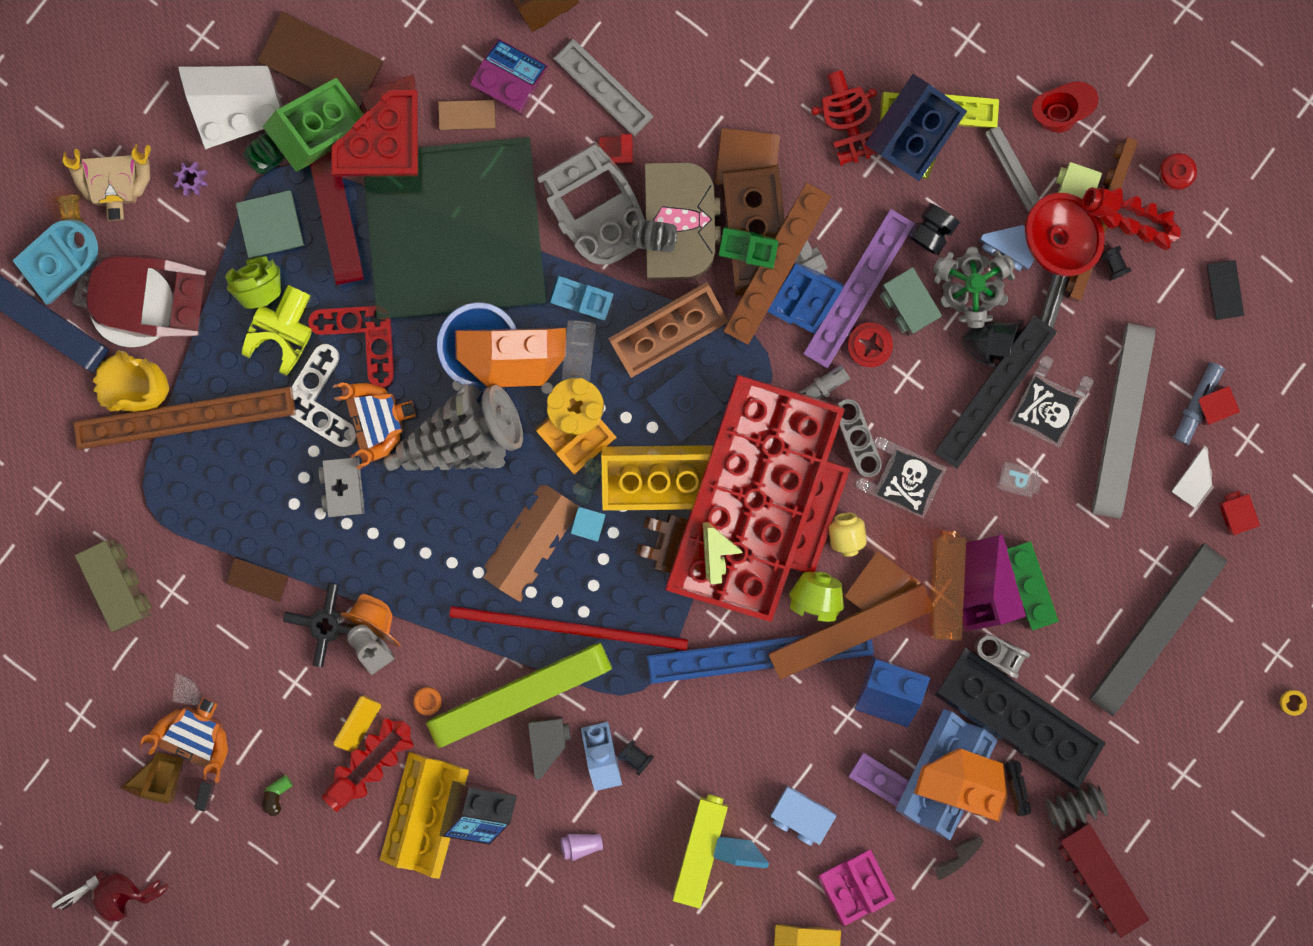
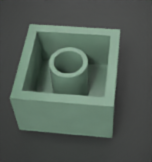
M913 267L881 287L883 293L879 296L887 309L893 308L897 315L894 321L902 334L907 332L911 336L942 317Z

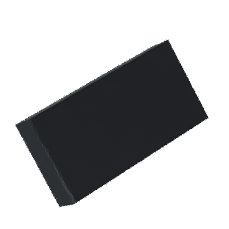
M1236 260L1207 264L1215 320L1244 316Z

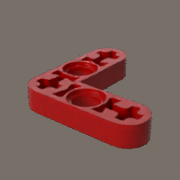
M381 306L320 309L311 313L308 320L309 328L318 335L365 333L369 381L371 384L383 388L388 387L393 382L394 360L391 316L385 308ZM366 311L365 317H374L375 312L379 311L381 316H385V321L380 323V327H376L374 322H365L367 328H362L363 318L360 312ZM333 313H338L336 322L339 330H333L334 324L324 325V330H320L319 326L314 325V320H319V315L323 314L325 319L331 320L334 319ZM346 313H354L357 316L358 321L354 328L347 329L343 326L342 318ZM377 339H383L387 343V350L383 355H376L372 351V343ZM388 358L389 363H383V371L388 372L389 377L384 378V383H379V379L373 376L374 373L379 371L378 363L372 365V359L383 360Z

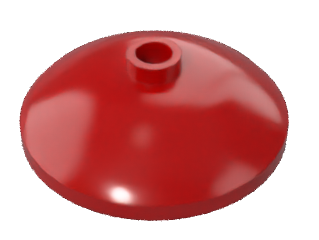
M1053 193L1045 196L1033 205L1025 222V239L1030 253L1044 269L1059 276H1077L1090 270L1098 262L1104 249L1105 236L1100 218L1086 213V209L1082 206V199L1076 195ZM1054 236L1058 238L1059 244L1055 242Z

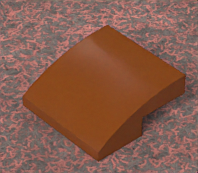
M721 128L714 185L723 186L722 171L777 165L780 135Z
M877 551L844 597L864 610L921 584V582Z

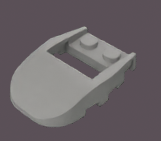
M596 141L556 166L540 173L538 181L539 183L543 182L548 192L547 201L557 217L558 226L563 234L566 233L575 243V248L583 257L593 263L605 265L614 263L638 249L630 245L629 233L634 220H645L644 214L624 173ZM609 170L622 192L575 219L561 197Z

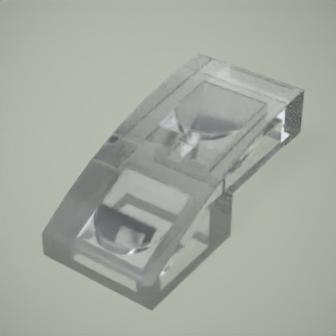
M568 320L562 380L583 378L590 382L596 323Z

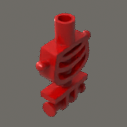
M843 70L827 75L833 95L824 97L821 102L822 107H813L811 113L813 115L823 113L826 126L832 130H847L849 138L833 142L832 144L834 149L847 145L849 147V151L836 153L840 167L852 161L854 164L858 163L859 156L864 155L866 160L871 159L870 156L877 153L866 146L865 143L874 130L860 134L857 127L870 116L871 104L868 99L875 97L877 92L875 89H870L865 93L860 86L849 90ZM858 98H860L861 103L855 108H852V106H850L851 103L855 102ZM865 107L864 116L856 121L854 114ZM829 108H841V112H831ZM830 118H842L844 119L843 122L845 123L843 125H839L833 123ZM860 142L862 149L856 151L853 143Z

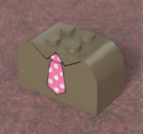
M692 163L645 164L646 220L670 223L677 227V243H675L673 251L647 250L648 281H685L697 279L710 269L714 261L715 245H720L721 243L720 226H715V217H720V198H714L713 182L703 168Z

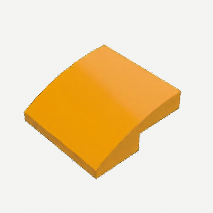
M573 399L570 401L571 406L568 408V411H574L576 414H579L583 402H577ZM549 417L535 428L536 432L573 474L577 473L601 452L602 447L608 446L617 438L602 420H600L596 428L583 435L567 434L554 426Z

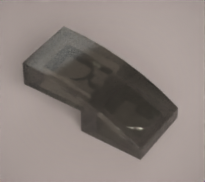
M980 834L953 845L958 856L933 866L938 880L957 871L974 856L984 842Z

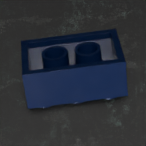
M912 74L865 145L917 181H920L967 110L923 79Z

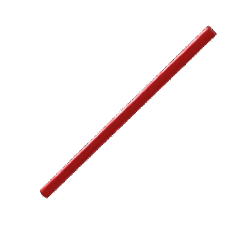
M455 606L450 608L449 617L680 650H687L688 639Z

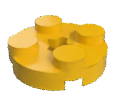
M570 378L560 382L553 388L547 398V412L551 422L555 427L567 434L583 435L597 427L603 415L604 400L596 386L583 378ZM573 399L577 402H583L579 414H576L574 411H568V408L571 406L570 401Z

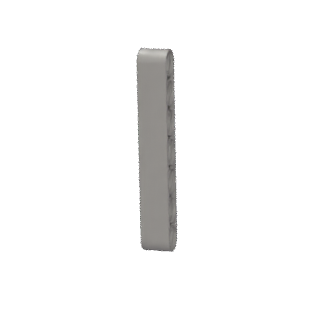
M1127 323L1125 326L1092 505V514L1117 519L1122 517L1155 339L1154 327Z

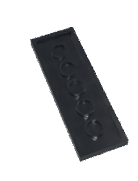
M967 648L961 652L935 696L1075 791L1081 786L1106 744L1096 735Z

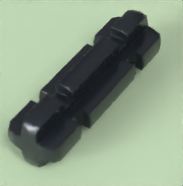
M1019 761L1008 762L1005 764L1007 775L1010 776L1008 781L1012 799L1016 803L1014 805L1015 813L1017 816L1031 814L1030 803L1026 800L1028 799L1024 776H1021V763Z

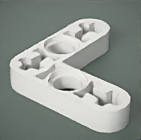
M322 344L314 350L292 386L294 400L300 397L302 399V406L309 409L310 404H313L315 407L309 412L306 421L302 419L306 413L301 410H295L296 415L291 417L340 447H349L357 439L353 425L315 401L339 362L338 350L329 344ZM330 349L332 351L330 356L334 359L331 363L325 362L322 369L327 370V372L323 375L319 370L311 368V365L314 362L319 366L322 361V357L319 356L320 352H327ZM308 373H315L319 377V384L314 389H308L304 385V377ZM319 411L325 412L328 416V423L322 428H318L313 424V416ZM334 419L339 421L335 425L339 429L344 430L346 427L350 429L349 435L352 436L350 440L344 439L340 442V435L333 430L330 436L326 434V431L332 427Z

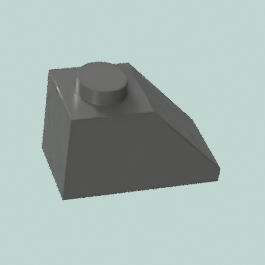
M563 717L529 721L528 723L535 779L542 778L566 747V740H571L569 723L564 724Z

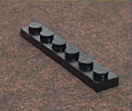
M1033 314L1013 342L1011 355L1001 358L996 368L993 369L934 450V453L958 469L1056 335L1057 331Z

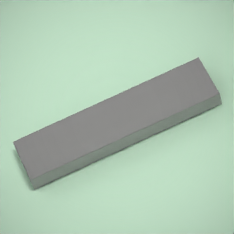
M574 39L553 58L633 137L654 118L644 106Z

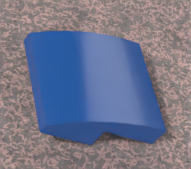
M795 262L767 312L789 324L795 323L816 334L842 292L844 285L814 269Z

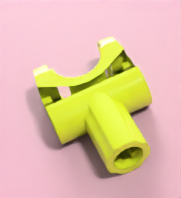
M288 285L276 311L265 306L259 307L246 334L242 355L250 358L255 348H258L261 343L266 340H275L280 344L283 352V362L279 373L287 376L299 360L312 334L311 328L299 323L311 295ZM255 325L268 332L255 333L256 329L252 327ZM289 342L302 347V350L296 349L294 351Z

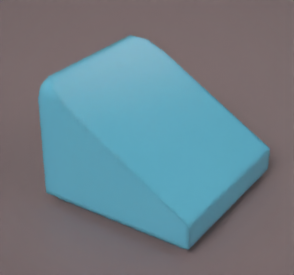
M578 507L571 534L598 541L606 514Z

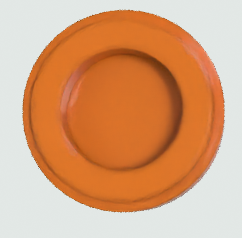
M424 687L415 694L413 700L414 707L422 715H433L441 708L442 696L435 688Z

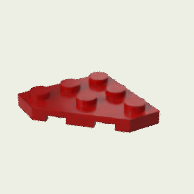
M388 90L370 111L368 110L341 139L339 138L332 145V177L418 176V90Z

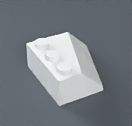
M268 66L178 67L185 95L205 149L264 129L263 125L277 109L283 107Z

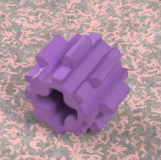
M194 162L191 167L181 163L183 170L180 173H173L179 180L174 187H182L184 196H188L191 191L200 196V188L202 186L208 187L209 185L203 180L208 172L206 170L200 171L197 162ZM189 173L197 176L194 179L195 184L193 186L185 183L188 180L187 175Z

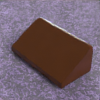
M235 557L227 584L281 602L289 575Z

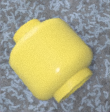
M854 513L836 515L829 525L831 548L836 552H840L843 556L857 555L858 550L864 548L867 542L864 521Z

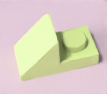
M709 522L703 523L706 579L710 584L722 583V575L726 574L725 559L720 557V555L739 554L742 551Z

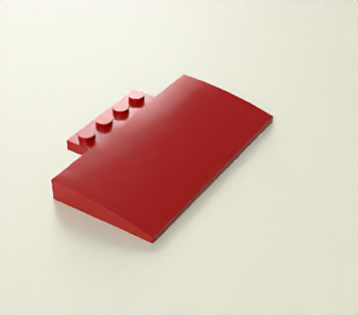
M737 374L665 587L666 591L772 622L790 568L802 572H815L829 533V525L833 521L850 471L849 467L827 461L845 410L843 407ZM709 522L742 551L739 554L720 555V557L725 559L726 574L722 575V583L710 584L706 579L703 523Z

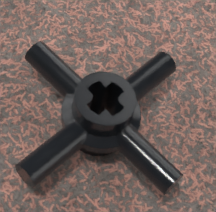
M328 583L324 608L317 610L312 616L287 611L284 614V623L309 627L312 636L317 639L312 664L316 667H324L328 642L335 640L340 634L348 635L351 629L358 626L343 623L341 616L335 611L339 584ZM325 618L329 619L328 623L330 625H333V628H329L327 632L323 631L322 625H319V622H322Z

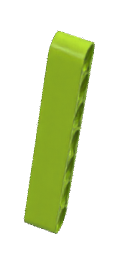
M601 642L446 711L425 723L437 748H441L611 670L612 665Z

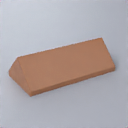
M708 282L608 339L632 378L725 325L728 320Z
M540 485L534 493V495L539 496L530 510L525 506L498 545L496 551L485 564L487 573L483 578L519 602L524 597V587L532 584L538 575L534 571L542 558L548 560L555 547L549 548L557 535L559 536V541L561 540L575 518L579 507L548 485Z

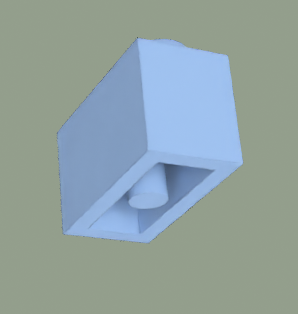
M788 785L770 813V816L774 818V825L786 832L789 828L799 833L797 838L812 846L813 842L821 844L837 816L835 812Z

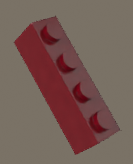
M1082 823L1058 838L1061 846L1058 847L1059 852L1066 862L1069 860L1073 862L1076 870L1073 871L1074 876L1081 886L1084 884L1088 886L1091 891L1088 898L1096 910L1101 908L1106 915V918L1102 921L1111 934L1116 932L1122 938L1149 921L1148 916L1090 823Z

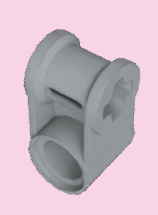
M359 625L349 631L347 641L356 651L359 661L371 675H374L395 659L386 643L379 639L368 626Z
M991 634L978 636L974 643V650L979 657L1016 679L1019 676L1017 672L1025 658H1029L1031 655ZM993 640L995 643L994 651L989 655L983 654L981 650L983 642Z

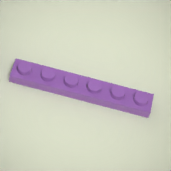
M890 209L844 285L842 292L805 350V356L825 368L829 367L914 226V222Z

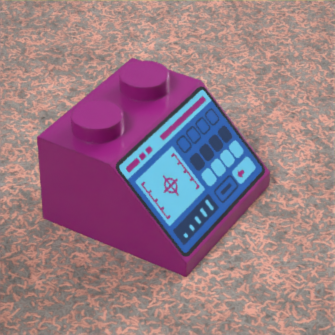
M498 39L484 58L470 85L472 89L522 115L548 65Z

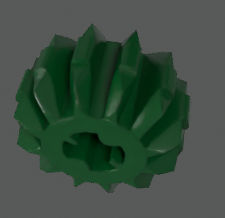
M266 131L246 147L243 155L247 160V164L259 174L270 172L285 159L283 153Z

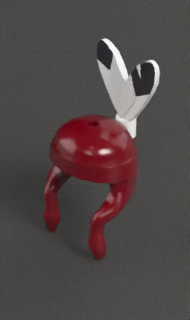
M102 870L87 880V884L56 901L52 908L64 910L73 905L91 889V900L98 914L107 922H119L127 917L125 905L129 900H137L144 904L149 903L155 898L162 896L169 886L167 883L156 889L160 884L158 879L140 891L128 877L119 873L107 875Z

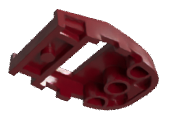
M144 254L105 257L93 267L90 273L86 298L87 309L92 319L102 327L128 333L136 337L198 336L206 271ZM148 268L175 271L169 328L141 324Z

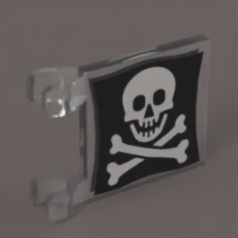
M1042 356L1009 423L1060 448L1094 381L1087 376H1083L1076 391L1073 392L1045 378L1053 364V360L1047 356Z
M877 437L874 442L876 448L891 454L877 485L864 478H858L855 487L924 519L947 467L885 438Z

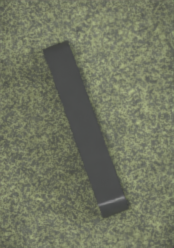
M1203 543L1197 549L1094 689L1089 700L1111 716L1116 714L1227 563L1225 557L1206 543Z

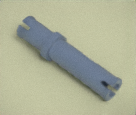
M1213 362L1208 363V367L1197 386L1188 408L1182 412L1183 418L1173 439L1185 445L1190 444L1198 424H1202L1204 420L1198 399L1215 391L1223 372H1225L1224 367Z

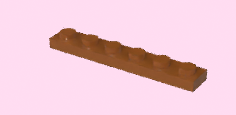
M1127 137L1123 143L1118 142L1113 154V158L1117 159L1114 169H1108L1103 182L1104 185H1107V190L1112 191L1122 188L1138 140ZM1101 220L1102 225H1103V229H1104V235H1105V232H1106V230H1107V226H1106V224ZM1093 267L1083 274L1069 277L1065 288L1069 292L1067 299L1076 302L1081 301Z
M805 182L774 238L779 240L774 268L762 266L757 268L723 329L725 333L749 345L832 197L830 194Z

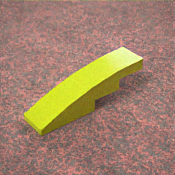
M883 92L881 94L880 121L899 93ZM946 95L967 110L958 124L959 127L997 128L999 99Z

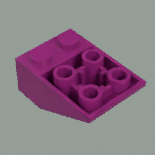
M1003 534L964 543L957 605L965 632L1002 625L1026 617Z

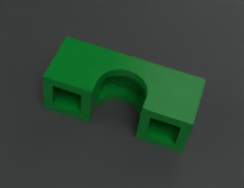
M1025 541L1008 547L1007 552L1023 602L1028 629L1033 631L1059 622L1032 542Z

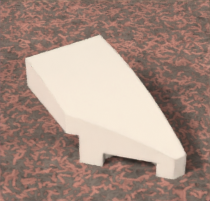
M1205 445L1172 489L1174 494L1194 508L1212 486L1209 452Z

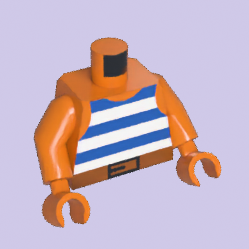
M369 383L334 384L333 388L340 387L343 391L342 396L334 397V399L337 401L346 399L360 450L351 455V458L359 456L362 459V464L356 466V468L361 469L370 462L387 456L400 442V434L404 433L401 421L416 417L412 400L396 404L393 394H388L387 390L383 387Z
M202 697L197 710L185 707L183 710L175 709L160 719L149 735L142 737L139 748L144 743H150L152 748L148 754L152 755L158 745V747L204 767V780H206V776L209 773H215V783H218L220 781V769H222L228 754L226 732L222 729L223 723L212 718L218 703L209 698Z

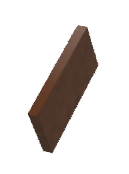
M282 11L257 62L313 90L337 78L359 109H361L384 61Z

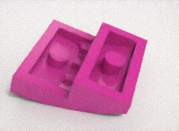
M871 849L817 875L841 926H846L896 900Z

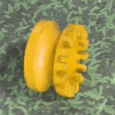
M1288 690L1280 697L1281 709L1289 715H1300L1307 707L1306 697L1300 691ZM1297 695L1301 701L1297 704L1298 709L1291 711L1287 708L1286 703L1290 701L1289 696Z

